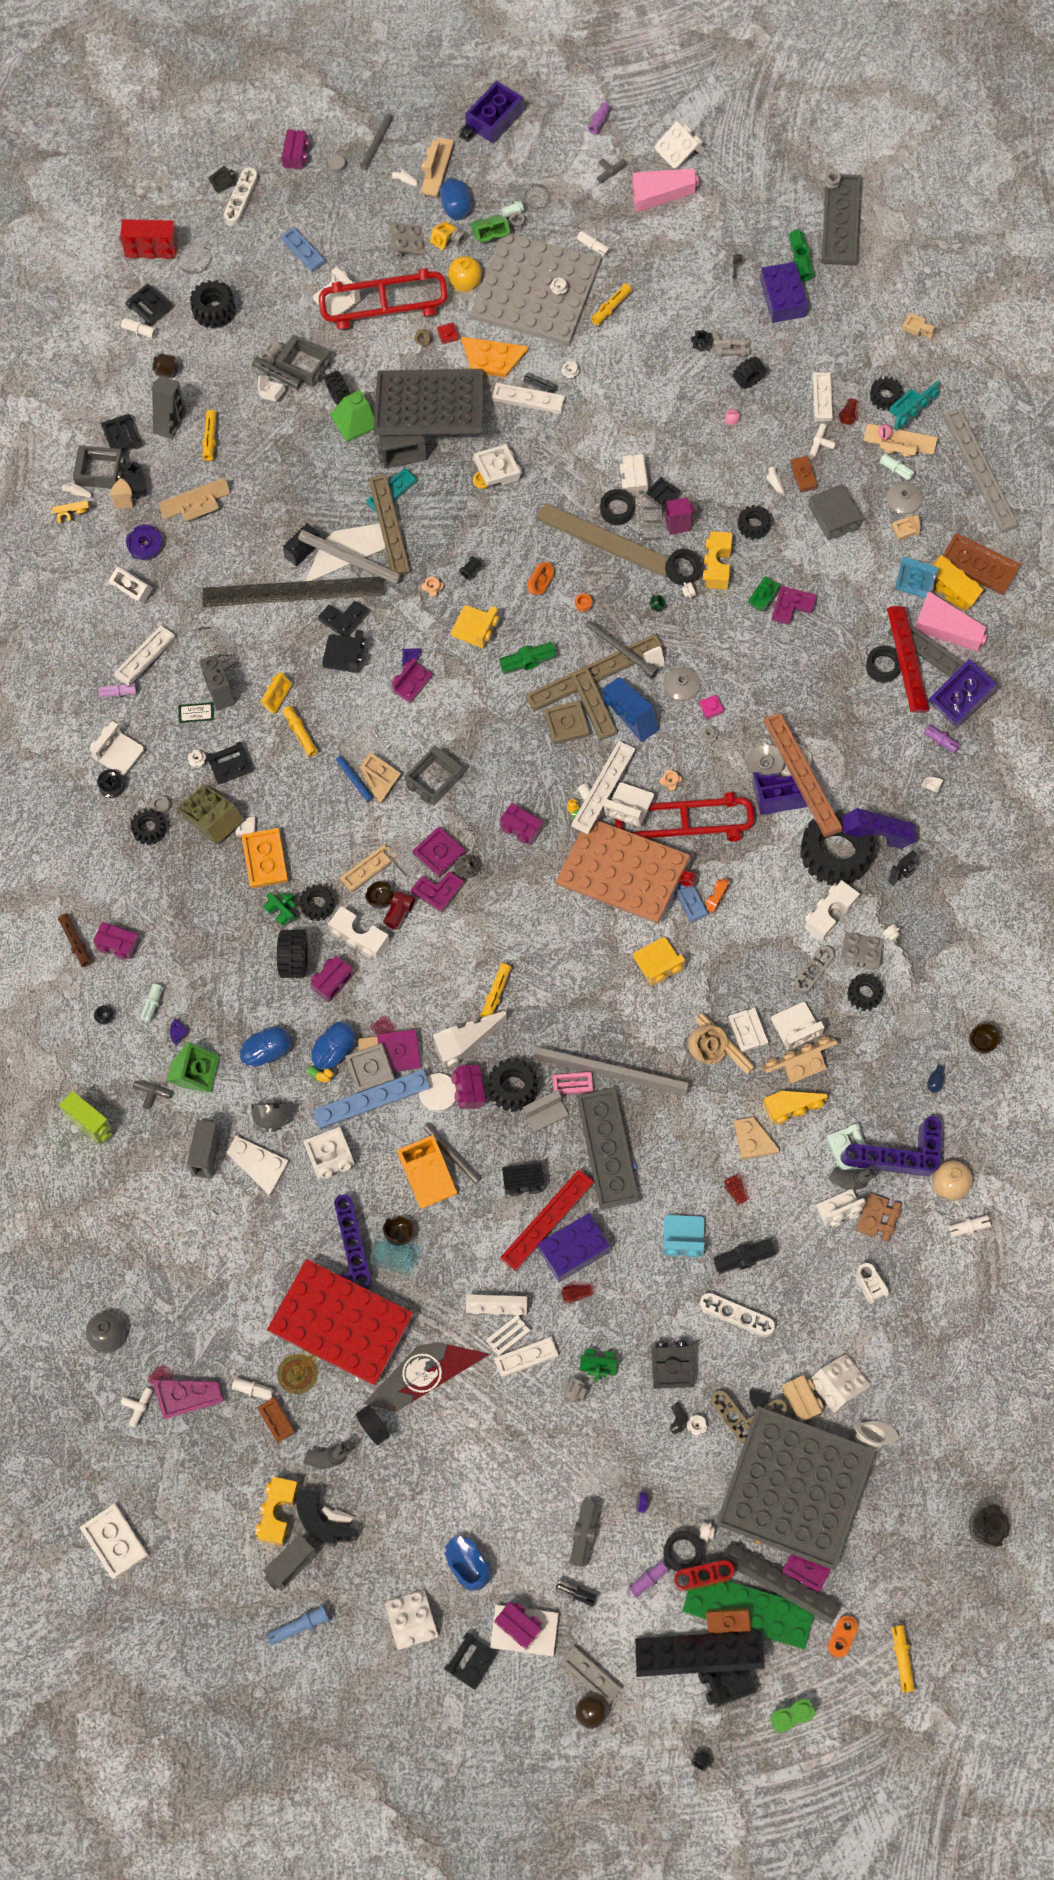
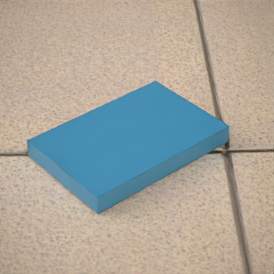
M903 556L895 589L926 599L927 593L933 592L939 568Z

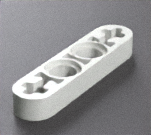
M245 168L242 171L226 207L224 219L225 223L229 226H236L240 222L257 183V173L253 168ZM243 187L248 188V191L244 193L239 190ZM236 201L242 202V205L235 206L233 204Z
M711 1293L704 1294L700 1299V1308L707 1314L762 1337H769L774 1332L775 1325L769 1317ZM709 1299H712V1304L718 1306V1302H720L721 1305L719 1306V1311L715 1312L716 1307L710 1305L709 1308L705 1307L706 1303L703 1301H708ZM730 1306L733 1309V1314L731 1316L723 1315V1307ZM749 1314L752 1317V1322L750 1324L742 1323L741 1316ZM756 1318L759 1319V1324L764 1325L766 1322L769 1324L768 1327L771 1329H767L766 1332L762 1331V1327L760 1325H756V1328H753Z

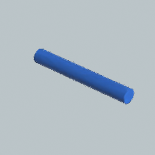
M342 756L337 757V763L364 799L370 802L373 799L371 794Z

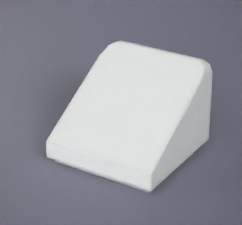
M660 646L643 653V660L646 663H654L659 668L665 666Z

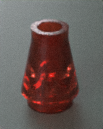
M849 398L840 411L839 420L841 423L851 425L856 420L858 404L856 399Z
M736 1174L723 1181L725 1184L724 1188L736 1201L737 1205L748 1201L742 1178H739Z
M566 1284L561 1289L564 1303L569 1302V1304L590 1297L593 1294L590 1284Z

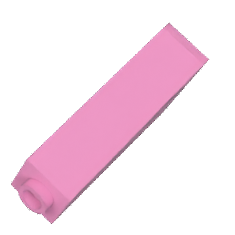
M694 169L633 173L632 186L635 212L695 194V187L699 185L698 175L695 176Z
M927 593L915 629L925 635L975 651L979 650L980 645L984 646L987 635L984 634L985 626L933 593Z

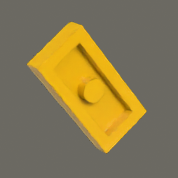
M87 500L52 507L53 514L59 513L57 521L61 523L62 515H66L68 521H71V515L67 511H76V514L87 512L86 508H90Z
M280 672L277 673L276 677H272L273 682L267 686L268 689L260 701L270 713L274 714L292 686L291 681Z

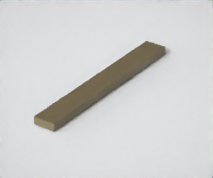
M544 503L536 517L537 521L666 578L667 576L665 565L668 558L546 503Z
M656 633L626 647L642 660L644 652L658 646L661 647L662 652L664 651V647ZM617 651L581 669L588 667L594 682L597 683L635 665V663ZM571 673L525 695L533 712L577 692L570 676Z

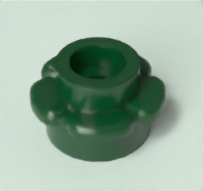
M653 595L650 599L649 605L653 611L661 612L666 607L665 600L661 595Z

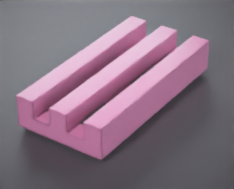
M591 1072L552 1075L554 1092L558 1090L560 1095L593 1093ZM588 1078L587 1081L557 1083V1080ZM587 1085H589V1087L557 1089V1088H562V1087H574V1086H587Z

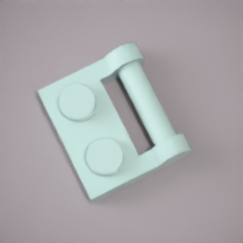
M858 1123L826 1136L839 1169L846 1172L857 1168L844 1165L840 1159L842 1151L851 1144L848 1136L853 1134L857 1144L866 1145ZM848 1152L849 1157L855 1159V1155L852 1152ZM867 1154L868 1159L874 1161V1157Z

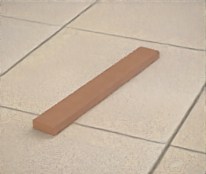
M778 713L764 718L763 723L823 836L827 837L842 832V826L782 714Z

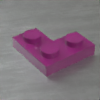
M781 586L771 620L789 625L793 610L812 614L817 595Z
M449 871L438 885L421 876L412 887L411 893L442 913L464 885V881Z

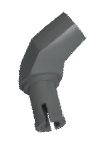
M872 1165L863 1171L846 1172L835 1167L828 1179L842 1189L857 1190L865 1188L868 1181L877 1177L878 1170L871 1173L870 1171L876 1168Z
M342 1441L337 1447H331L323 1452L308 1449L304 1458V1464L320 1470L338 1466L343 1463L344 1457L351 1452L352 1447L350 1444L344 1447L348 1442Z

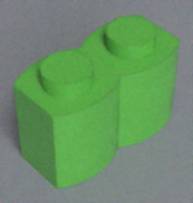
M493 215L487 220L478 219L470 224L472 236L479 242L488 241L493 237H504L510 233L508 220L503 215Z
M803 1699L795 1702L790 1708L777 1710L771 1715L769 1721L775 1734H782L792 1729L794 1725H803L809 1722L816 1713L810 1699Z

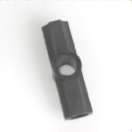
M582 1501L579 1519L576 1522L572 1539L574 1542L569 1560L570 1564L587 1567L591 1545H593L597 1528L595 1525L600 1507L598 1503Z

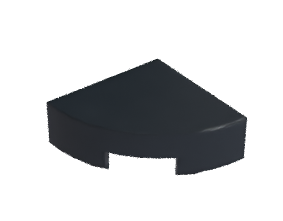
M749 1390V1400L755 1410L757 1406L764 1408L768 1404L770 1394Z

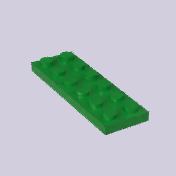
M701 1572L698 1573V1578L701 1581L710 1579L709 1575ZM730 1581L687 1592L682 1613L707 1620V1610L749 1608L751 1631L762 1630L763 1638L805 1650L814 1615L785 1598Z

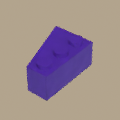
M753 772L752 786L760 815L808 807L791 775L789 777H779L777 774L769 776Z

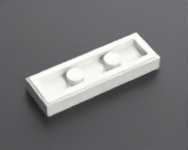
M813 372L814 421H832L831 372Z
M552 1337L495 1357L494 1360L501 1378L557 1358L559 1355Z

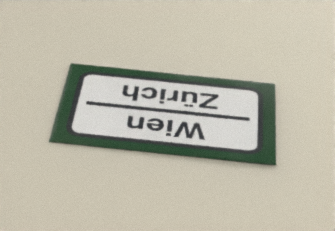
M213 702L178 705L179 723L213 721Z

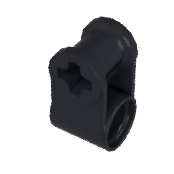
M137 462L128 463L125 467L126 483L131 489L132 498L147 496L141 465Z

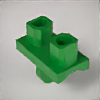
M764 576L749 598L748 603L754 609L764 612L781 584Z
M271 892L267 894L268 900L263 908L270 914L279 909L281 913L275 919L280 925L286 926L291 920L296 922L299 917L288 907L290 906L294 909L297 906L294 903L296 896L293 893L288 895L284 892L281 893L280 897L283 900Z
M586 1348L584 1355H581L579 1371L595 1376L594 1382H598L599 1377L607 1378V1375L616 1376L618 1360L615 1358V1352L606 1351L604 1352V1358L596 1357V1350Z

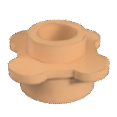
M429 577L421 587L423 591H427L431 597H434L439 590L443 589V583L439 582L435 577Z
M667 770L659 782L661 785L668 787L670 791H674L676 785L681 783L682 777L672 770Z

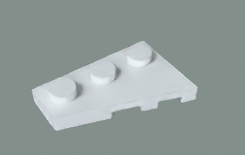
M235 1136L227 1151V1155L271 1197L289 1164L288 1160L238 1136Z

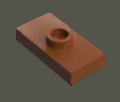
M808 456L790 459V465L799 492L817 489L818 485Z
M275 1397L257 1407L277 1444L295 1434Z
M749 1608L706 1611L708 1633L751 1631Z

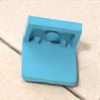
M666 1215L664 1217L663 1255L669 1257H678L679 1255L690 1258L703 1257L704 1218L701 1216Z

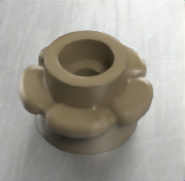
M418 329L415 332L414 340L419 345L425 346L431 341L429 330Z

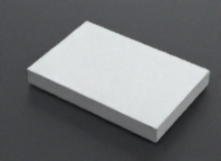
M115 1503L80 1527L113 1580L149 1556Z
M495 1606L494 1620L505 1606ZM526 1609L524 1613L530 1618L535 1616L542 1623L540 1627L543 1629L542 1633L527 1651L493 1622L491 1649L553 1657L558 1613Z

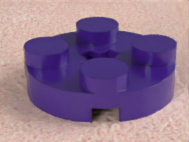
M139 525L133 528L134 530L131 533H128L126 546L132 558L148 560L159 556L163 541L160 532L155 530L153 526ZM144 539H146V541L148 542V544L142 545L140 543H142Z

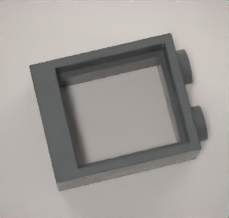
M294 334L275 360L276 367L302 379L303 383L314 387L316 382L321 380L323 372L330 367L332 361L330 351ZM298 350L320 360L311 374L289 365Z
M379 435L380 442H377L378 457L380 463L383 462L385 469L426 461L423 435Z
M79 445L73 472L75 484L78 486L112 489L119 479H123L121 470L122 467H125L126 458L123 456L121 449ZM88 459L116 462L113 477L85 475Z
M217 654L199 660L204 680L216 710L234 705L230 686Z
M434 745L405 775L406 787L411 792L415 791L425 803L429 802L434 806L463 776V767ZM435 761L449 772L451 776L432 795L415 780Z
M299 1534L263 1570L266 1575L265 1581L274 1590L278 1588L282 1592L317 1556L316 1551Z

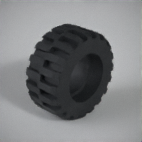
M837 810V813H835L842 826V832L824 837L817 822L812 819L808 827L805 828L800 847L804 868H809L808 873L811 876L816 875L817 881L822 882L824 880L827 882L826 885L831 886L832 883H837L838 885L841 880L851 884L854 883L855 878L859 880L863 877V874L869 869L875 849L874 835L858 838L844 834L842 816L845 813H843V810ZM831 836L843 837L854 846L855 854L844 860L829 858L822 852L820 842Z

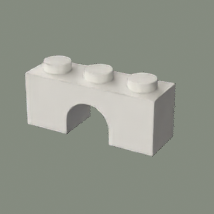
M842 880L838 885L834 884L830 888L827 898L823 897L818 902V908L815 912L811 911L805 918V929L822 942L833 931L836 921L830 917L828 912L838 909L847 914L859 899L860 893Z
M341 906L328 923L330 934L337 939L342 938L351 948L360 949L366 957H373L377 960L390 942L389 935L373 925L364 934L356 933L354 928L358 924L357 916Z

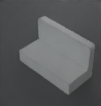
M558 1090L523 1107V1114L534 1133L568 1116Z

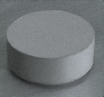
M340 155L331 156L328 159L329 170L334 173L343 171L345 168L344 158Z
M162 795L156 796L151 801V808L154 812L157 810L159 814L164 815L170 809L169 800Z

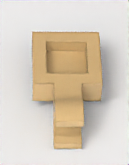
M909 313L902 326V330L916 336L921 332L926 338L931 339L934 335L935 327L925 324V318Z

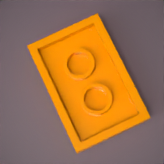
M279 828L241 834L250 888L288 882Z

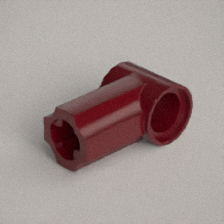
M397 890L391 900V907L383 920V924L393 930H398L406 914L413 908L415 897Z

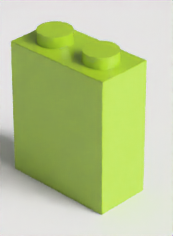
M71 1091L59 1104L65 1117L99 1145L111 1138L113 1129L108 1120L74 1091Z

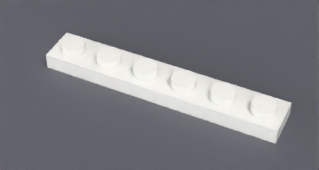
M618 741L574 818L571 827L589 834L604 807L606 799L610 797L632 758L635 748Z

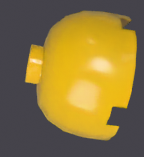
M460 256L450 264L448 268V282L451 283L455 290L470 292L481 284L482 269L474 258Z

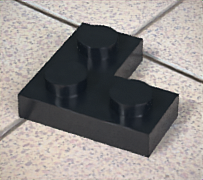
M355 600L344 613L328 604L318 616V621L339 635L350 637L368 616L369 610Z

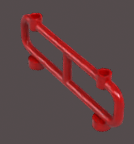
M428 268L418 269L416 274L342 285V281L333 282L331 287L324 288L320 292L318 303L323 319L328 322H336L337 329L351 327L350 320L419 309H422L423 316L437 314L436 307L446 302L448 290L445 277L440 272L429 271ZM431 278L438 279L441 290L439 299L388 307L385 285ZM378 287L381 308L339 315L328 314L325 302L328 294Z
M727 792L724 794V798L651 803L648 811L680 809L682 828L630 833L646 839L726 833L728 841L736 842L742 839V831H747L753 826L755 822L754 808L748 799L735 797L733 792ZM739 804L746 807L747 822L744 824L689 828L687 808L734 807ZM615 819V827L624 830L623 822Z

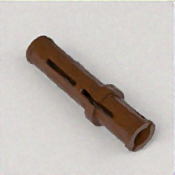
M62 914L58 917V921L68 938L72 953L76 955L81 967L89 966L92 960L86 951V944L81 941L69 914Z

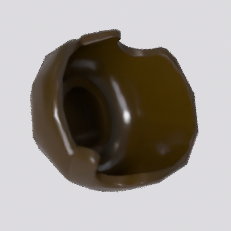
M377 881L367 888L365 898L373 908L383 909L391 904L394 891L388 882Z
M990 1023L979 1024L969 1034V1045L975 1052L980 1054L990 1053L1000 1044V1032L996 1026Z
M401 1216L394 1219L388 1218L383 1225V1234L386 1240L393 1246H403L410 1243L415 1235L414 1225L409 1219Z
M597 1693L586 1694L577 1703L575 1708L576 1718L587 1729L598 1728L609 1716V1704L603 1696Z

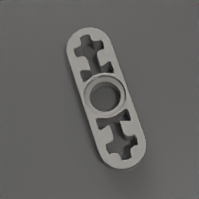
M819 947L798 975L794 983V989L798 994H808L830 965L834 956L833 950L830 947ZM825 952L828 953V958L825 957L822 963H820L821 955L825 954ZM811 966H816L819 969V973L813 975L808 969ZM807 977L809 980L806 987L800 988V983H803Z

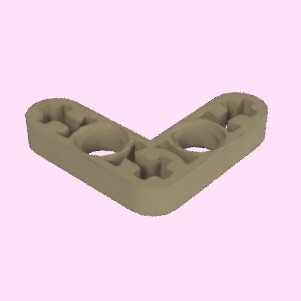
M715 1392L711 1397L712 1405L740 1442L745 1443L746 1438L740 1437L742 1435L741 1430L737 1428L735 1431L734 1427L744 1421L745 1424L741 1426L745 1430H749L754 1415L747 1420L726 1392ZM717 1396H725V1404L727 1406L732 1404L733 1407L728 1408L722 1413L721 1410L725 1408L721 1404H716L718 1401ZM779 1399L771 1401L764 1407V1409L774 1411L775 1404L783 1405L780 1415L786 1416L788 1412L786 1403ZM731 1411H736L739 1415L738 1421L735 1423H730L727 1419Z

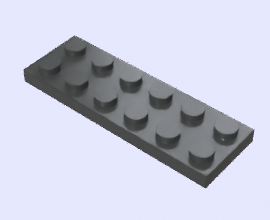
M840 174V185L837 188L830 189L825 185L821 263L856 265L861 175Z
M615 1088L578 1095L577 1101L600 1210L639 1202Z

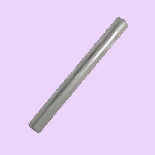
M304 530L298 536V540L394 584H397L400 578V574Z

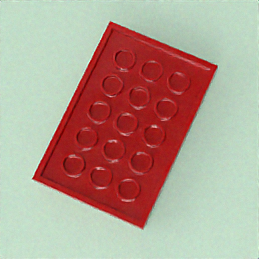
M306 1259L269 1324L267 1332L376 1386L414 1314Z

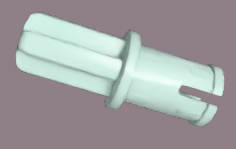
M887 453L880 460V464L892 470L893 474L897 473L906 480L912 479L914 472L904 466L902 461L895 460Z
M152 984L149 995L144 1000L145 1006L140 1017L142 1021H151L155 1008L159 1006L158 1002L164 990L162 986Z

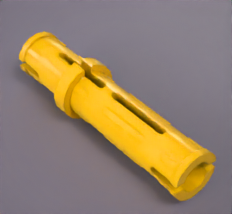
M624 283L606 303L600 305V309L591 317V321L595 325H600L607 316L612 314V311L624 298L632 292L630 285Z
M215 410L206 411L204 439L202 440V459L205 461H212L214 458L217 417Z
M293 706L285 707L282 713L289 723V728L297 736L307 756H315L318 753V749L305 730L302 719L297 716Z
M501 963L499 965L489 995L485 997L486 1002L480 1014L482 1018L494 1014L496 1006L500 1004L499 998L512 969L507 964Z
M904 1625L891 1627L894 1640L893 1652H896L902 1693L916 1691L908 1652L910 1646L907 1645Z

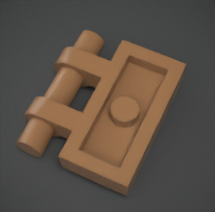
M869 1193L856 1231L875 1238L877 1231L883 1233L881 1240L889 1242L890 1236L895 1231V1222L900 1217L902 1205L894 1202L892 1209L887 1208L888 1199ZM883 1215L889 1217L886 1225L880 1223Z

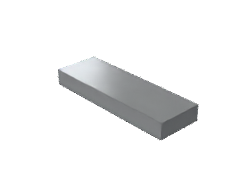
M575 1646L560 1661L565 1668L593 1693L603 1696L608 1704L622 1690L616 1682Z

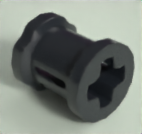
M471 556L469 562L464 567H461L459 572L465 579L470 581L476 571L481 570L483 566L477 558Z

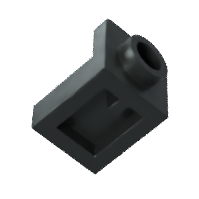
M222 166L208 177L217 193L231 183L236 186L238 182L236 180L237 174L234 170H229L225 166Z

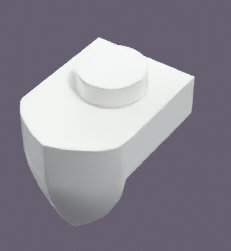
M259 376L258 392L261 398L276 402L286 390L284 385L271 382L265 376Z

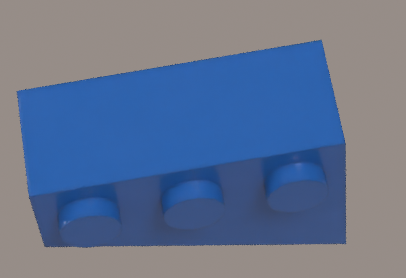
M618 677L602 689L605 704L615 711L641 742L659 731L653 706L621 677Z

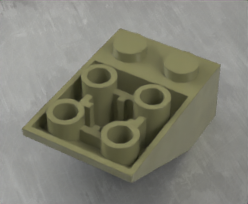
M204 784L177 808L178 812L215 844L223 840L244 820L233 803Z

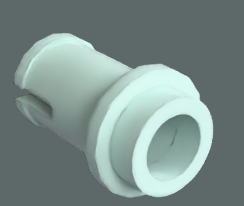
M515 201L514 204L502 207L501 211L503 216L507 218L513 213L523 212L524 208L521 201Z

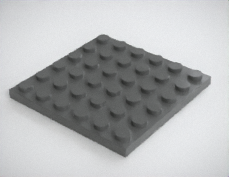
M483 368L377 371L374 435L420 436L423 434L458 435L482 433Z
M757 1406L715 1525L835 1571L876 1450Z

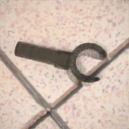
M742 254L733 256V279L737 278L738 265L743 264Z

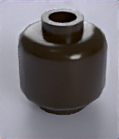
M159 353L157 357L154 356L152 370L155 371L157 376L171 378L173 373H177L179 363L175 362L173 355Z

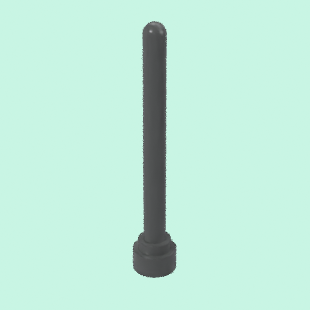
M592 621L586 623L587 628L641 667L645 676L652 680L660 670L657 665L646 663Z

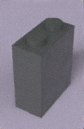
M843 484L810 497L808 506L827 540L837 539L849 531H856L860 527L862 517Z
M209 1118L196 1120L187 1161V1167L192 1176L207 1179L212 1178L221 1136L217 1123Z

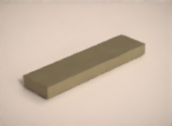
M588 667L571 673V679L599 741L616 735L615 726Z

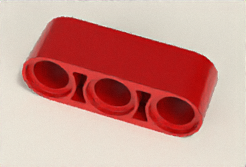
M719 1561L683 1569L675 1574L673 1584L678 1591L686 1592L726 1583L732 1579L734 1567L729 1561ZM720 1567H727L730 1575L723 1577L719 1574L718 1569ZM705 1571L709 1574L710 1579L701 1581L698 1578V1573ZM686 1576L689 1584L681 1586L677 1581L678 1577Z

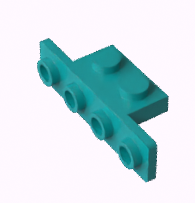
M936 381L922 394L910 389L890 407L889 412L897 416L894 430L898 431L901 427L906 426L912 417H916L922 408H926L932 399L937 398L940 392V382Z

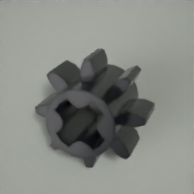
M704 329L695 331V336H691L692 348H696L699 352L708 351L709 345L713 344L711 333Z

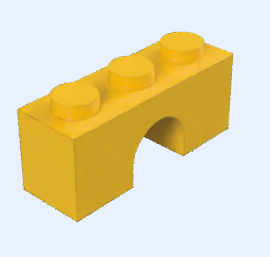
M710 531V538H706L705 549H709V554H705L704 565H708L707 570L703 571V581H706V588L728 590L730 565L721 564L717 560L722 557L730 558L732 533Z
M273 1477L272 1482H268L266 1487V1494H268L267 1502H263L260 1512L263 1515L261 1523L258 1522L255 1531L259 1542L284 1547L289 1526L287 1523L276 1520L275 1512L279 1506L284 1504L294 1506L299 1487L297 1482Z

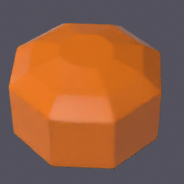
M582 593L577 595L574 604L578 611L584 613L591 609L593 600L590 595Z

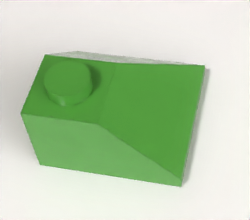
M361 390L344 397L330 414L346 443L374 429V415Z
M187 1042L171 1062L167 1082L181 1088L209 1093L212 1090L220 1056L191 1042Z

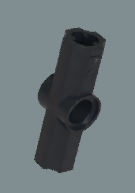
M767 1239L752 1245L744 1244L738 1246L731 1252L713 1257L718 1274L721 1275L738 1268L740 1270L750 1268L756 1262L776 1256V1252L771 1239Z

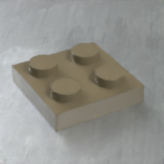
M580 701L543 709L553 745L589 736Z

